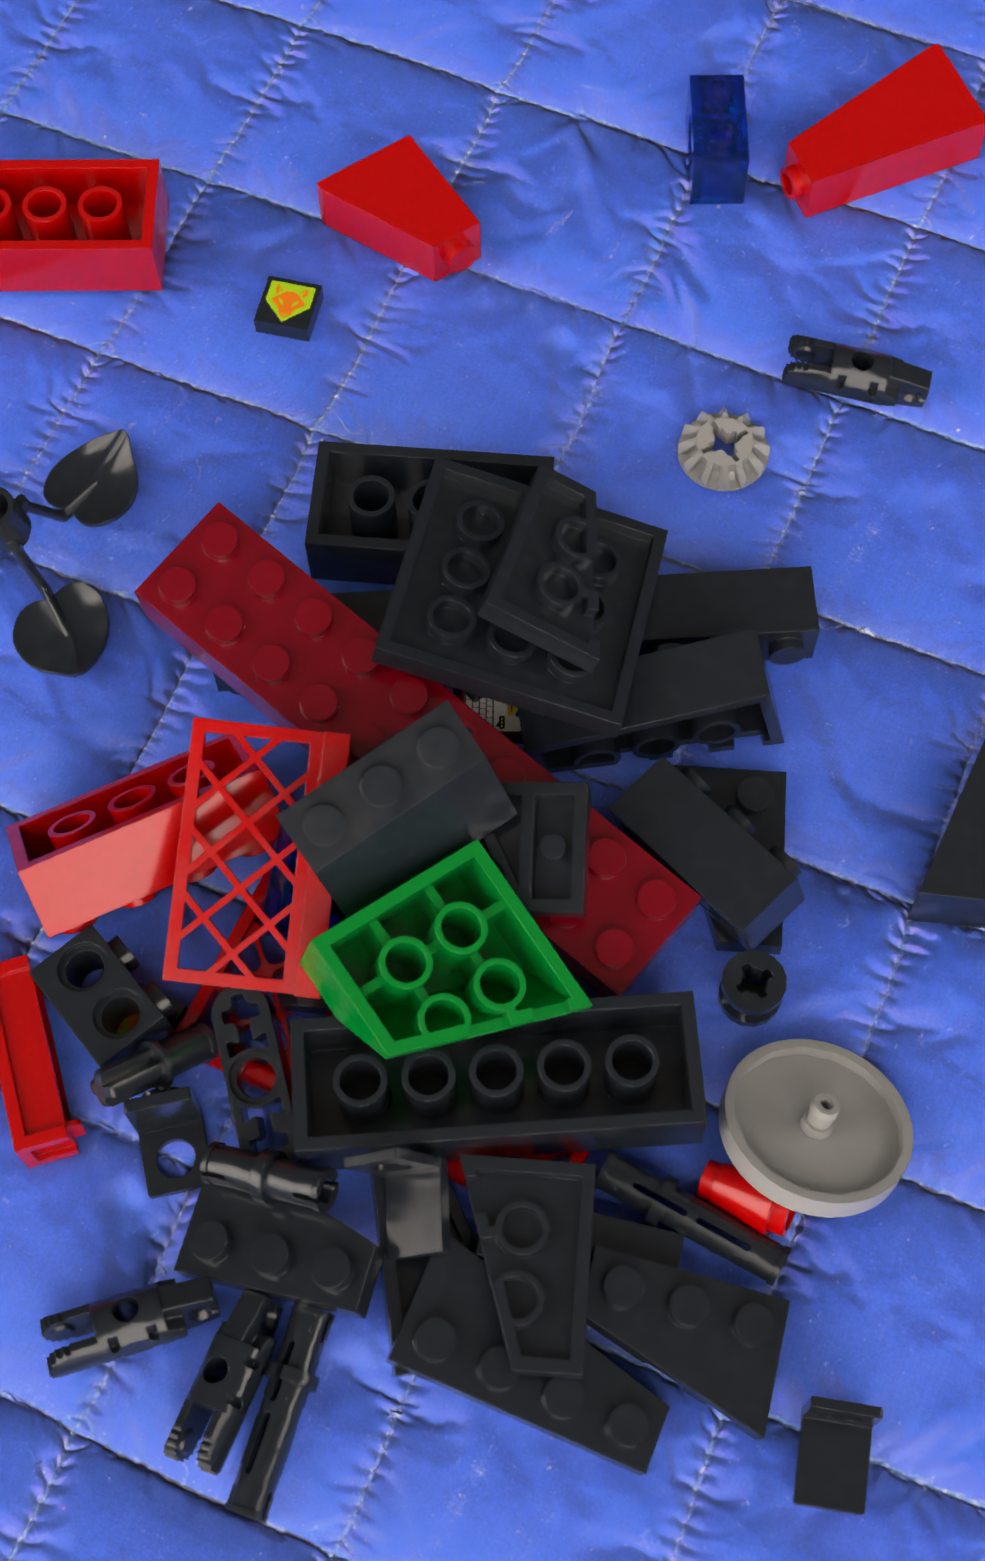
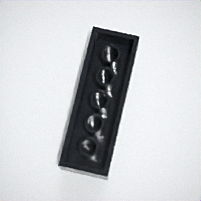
M693 991L588 998L593 1004L590 1009L389 1059L383 1058L337 1020L335 1016L290 1020L293 1134L294 1153L297 1161L321 1168L329 1167L338 1170L344 1169V1157L392 1148H401L446 1158L448 1161H460L459 1154L516 1157L702 1143L708 1119Z

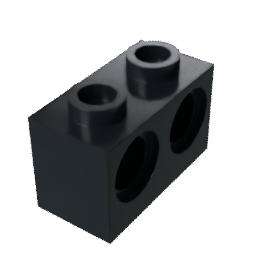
M92 924L28 972L100 1068L136 1052L137 1046L143 1040L154 1039L159 1041L177 1032L167 1020L168 1017L177 1011L153 980L142 988L131 974L140 966V963L117 935L106 942ZM104 969L102 976L95 984L82 988L84 979L91 972ZM140 1014L137 1025L131 1031L117 1035V1029L125 1018Z

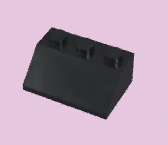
M447 700L276 815V817L347 919L476 839H482L518 813L486 756Z

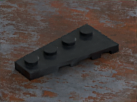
M450 1235V1252L429 1256L385 1362L635 1474H646L670 1406L586 1341L583 1380L512 1374L486 1264Z

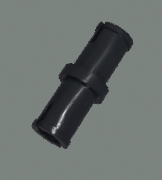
M214 1141L205 1149L200 1163V1171L205 1172L201 1175V1180L205 1184L220 1185L248 1192L254 1201L272 1205L277 1200L325 1213L334 1204L339 1188V1182L334 1181L338 1177L335 1169L329 1167L321 1168L288 1160L287 1155L283 1151L266 1148L258 1153Z

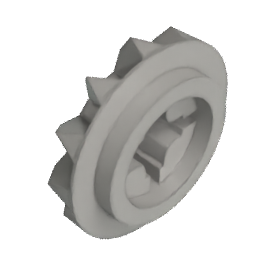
M724 406L715 414L708 415L701 411L694 422L685 424L677 451L679 463L683 471L695 483L710 490L735 491L751 485L763 474L768 463L770 446L765 438L764 426L757 427L753 424L748 412L742 416L729 414ZM715 436L717 439L721 438L725 444L735 442L734 459L723 450L713 452Z

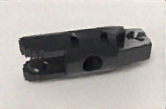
M797 334L792 335V338L790 337L788 353L791 354L790 357H794L795 360H800L801 362L791 361L790 364H786V367H784L782 382L787 385L884 406H895L897 404L921 408L926 401L932 378V371L905 363L904 360L884 353Z
M208 1276L176 1283L175 1279L163 1280L43 1317V1319H40L42 1337H45L46 1341L61 1342L71 1337L77 1338L95 1332L93 1337L71 1343L67 1347L62 1346L60 1349H55L53 1353H49V1357H47L49 1376L53 1379L61 1378L188 1336V1329L220 1317L219 1304L212 1281Z
M245 1289L228 1321H223L213 1338L164 1445L163 1453H165L166 1457L181 1462L184 1459L188 1460L189 1456L193 1455L194 1449L197 1448V1442L201 1440L203 1435L204 1440L200 1443V1449L197 1451V1466L201 1468L200 1470L218 1476L219 1472H221L276 1345V1340L273 1338L283 1308L272 1298Z

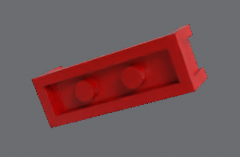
M26 954L0 962V1085L14 1152L28 1168L80 1154L76 1137L83 1136L87 1132L80 1119H71L44 993L28 973L33 967L30 958Z

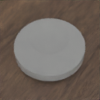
M786 1039L757 1048L737 1065L720 1101L718 1113L719 1132L726 1153L735 1168L751 1186L765 1197L785 1208L805 1215L826 1218L847 1217L874 1208L883 1202L895 1189L910 1162L913 1152L914 1135L912 1121L897 1089L870 1062L845 1048L831 1043L812 1039Z

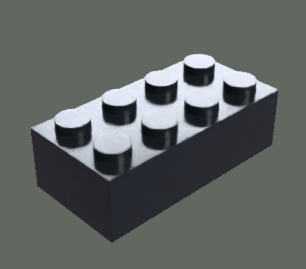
M319 441L305 537V548L311 578L395 585L436 456L528 486L541 463L554 470L555 457Z

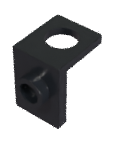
M170 1086L165 1090L155 1088L145 1092L141 1097L124 1101L125 1115L139 1136L149 1197L155 1199L201 1188L203 1184L201 1175L205 1172L200 1171V1163L203 1153L208 1147L202 1109L190 1087L179 1088ZM176 1141L185 1142L195 1151L194 1166L182 1177L171 1178L165 1176L158 1168V1156L161 1150L169 1143Z
M401 1148L344 1157V1169L385 1177L388 1259L399 1261L450 1252L448 1159Z
M811 1396L802 1407L792 1499L794 1505L857 1516L865 1513L872 1428L883 1419V1407Z

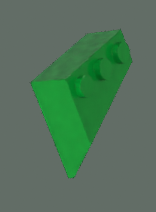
M478 839L312 939L300 961V965L336 1019L385 1059L590 1009L593 1006Z

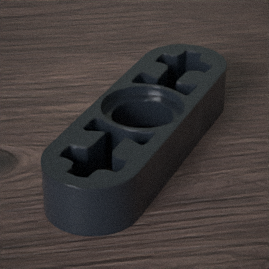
M227 987L215 999L211 1015L239 1147L258 1152L257 1142L264 1140L267 1136L264 1118L255 1116L249 1120L248 1109H268L282 1102V1113H269L272 1128L275 1132L287 1134L288 1144L280 1147L279 1151H283L287 1155L288 1160L298 1162L294 1153L292 1080L275 1005L271 998L263 991ZM244 998L247 1004L259 1007V1015L250 1019L252 1038L259 1042L267 1038L269 1047L267 1049L248 1048L235 1055L234 1046H245L247 1041L242 1026L230 1023L229 1015L238 1011V1000ZM255 1060H266L275 1071V1084L265 1096L252 1098L246 1094L241 1084L243 1070L249 1063Z

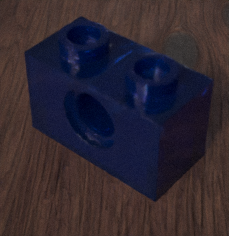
M744 74L690 75L685 117L690 204H743L749 168Z

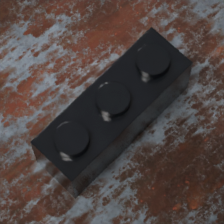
M662 756L608 809L620 831L702 897L699 905L744 948L754 950L805 900L797 878L801 874V870L792 858L778 846L774 845L769 850H766L752 837L756 833L755 828L738 809L728 805L722 810L708 797L712 793L710 787L692 768L685 765L679 771Z

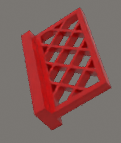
M193 717L162 980L294 994L296 997L321 998L320 993L300 965V961L310 941L329 930L332 897L299 849L295 875L285 864L283 859L297 849L294 842L277 854L254 823L283 800L289 806L293 805L295 800L290 794L304 783H306L304 796H306L346 769L349 762L351 734L327 731L318 732ZM206 733L234 736L250 757L219 781L203 761ZM244 737L271 741L256 752ZM282 742L309 744L307 772L285 789L261 758ZM256 763L279 794L248 817L225 787ZM203 772L213 784V787L199 797L201 774ZM219 792L242 823L212 846L195 825L197 809ZM248 828L271 857V860L241 883L217 852ZM195 837L206 852L191 863ZM211 858L235 888L208 910L204 911L188 891L189 875ZM277 865L294 886L292 903L270 919L246 888ZM240 894L264 925L233 948L209 917ZM187 903L198 918L183 929ZM290 913L288 938L286 940L275 924ZM203 923L227 954L207 970L179 967L182 939ZM269 930L286 952L283 978L256 976L240 957L239 953ZM232 959L243 974L219 972L217 970Z

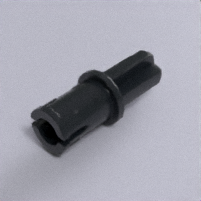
M197 1021L190 1024L187 1028L159 1041L154 1039L143 1040L137 1046L136 1052L96 1070L94 1079L90 1082L92 1092L97 1095L101 1105L114 1107L151 1088L165 1090L173 1084L174 1077L205 1062L209 1063L217 1057L218 1046L215 1035L205 1023Z

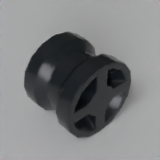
M756 950L738 953L730 959L722 973V980L718 991V1001L724 1014L731 1021L741 1026L756 1027L766 1024L776 1015L786 992L787 977L783 966L774 956ZM748 975L749 978L756 979L758 981L763 980V982L759 984L755 982L748 981L746 976Z

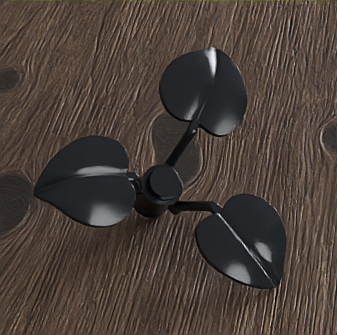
M124 429L104 434L85 443L69 453L54 466L45 481L43 490L44 498L53 508L30 502L23 494L18 495L14 499L6 489L0 487V551H11L44 598V600L29 604L20 612L12 632L13 643L20 657L30 667L39 672L76 678L88 672L97 663L107 645L110 631V616L102 597L94 588L84 582L67 584L54 595L51 587L23 548L31 532V520L27 512L60 522H66L74 515L81 524L87 527H101L122 517L131 508L136 499L139 481L131 441Z

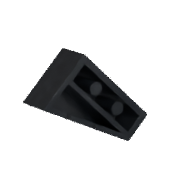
M985 739L906 920L985 929Z

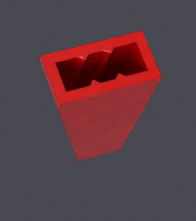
M940 44L930 46L789 141L785 165L780 170V181L783 191L788 199H795L803 215L807 218L979 157L985 137V114Z

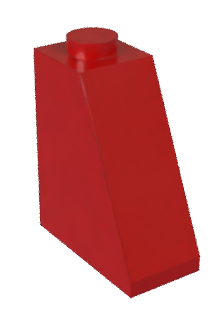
M410 135L317 182L321 219L327 226L435 282L453 272L457 273L467 269L475 260L481 258L479 220Z

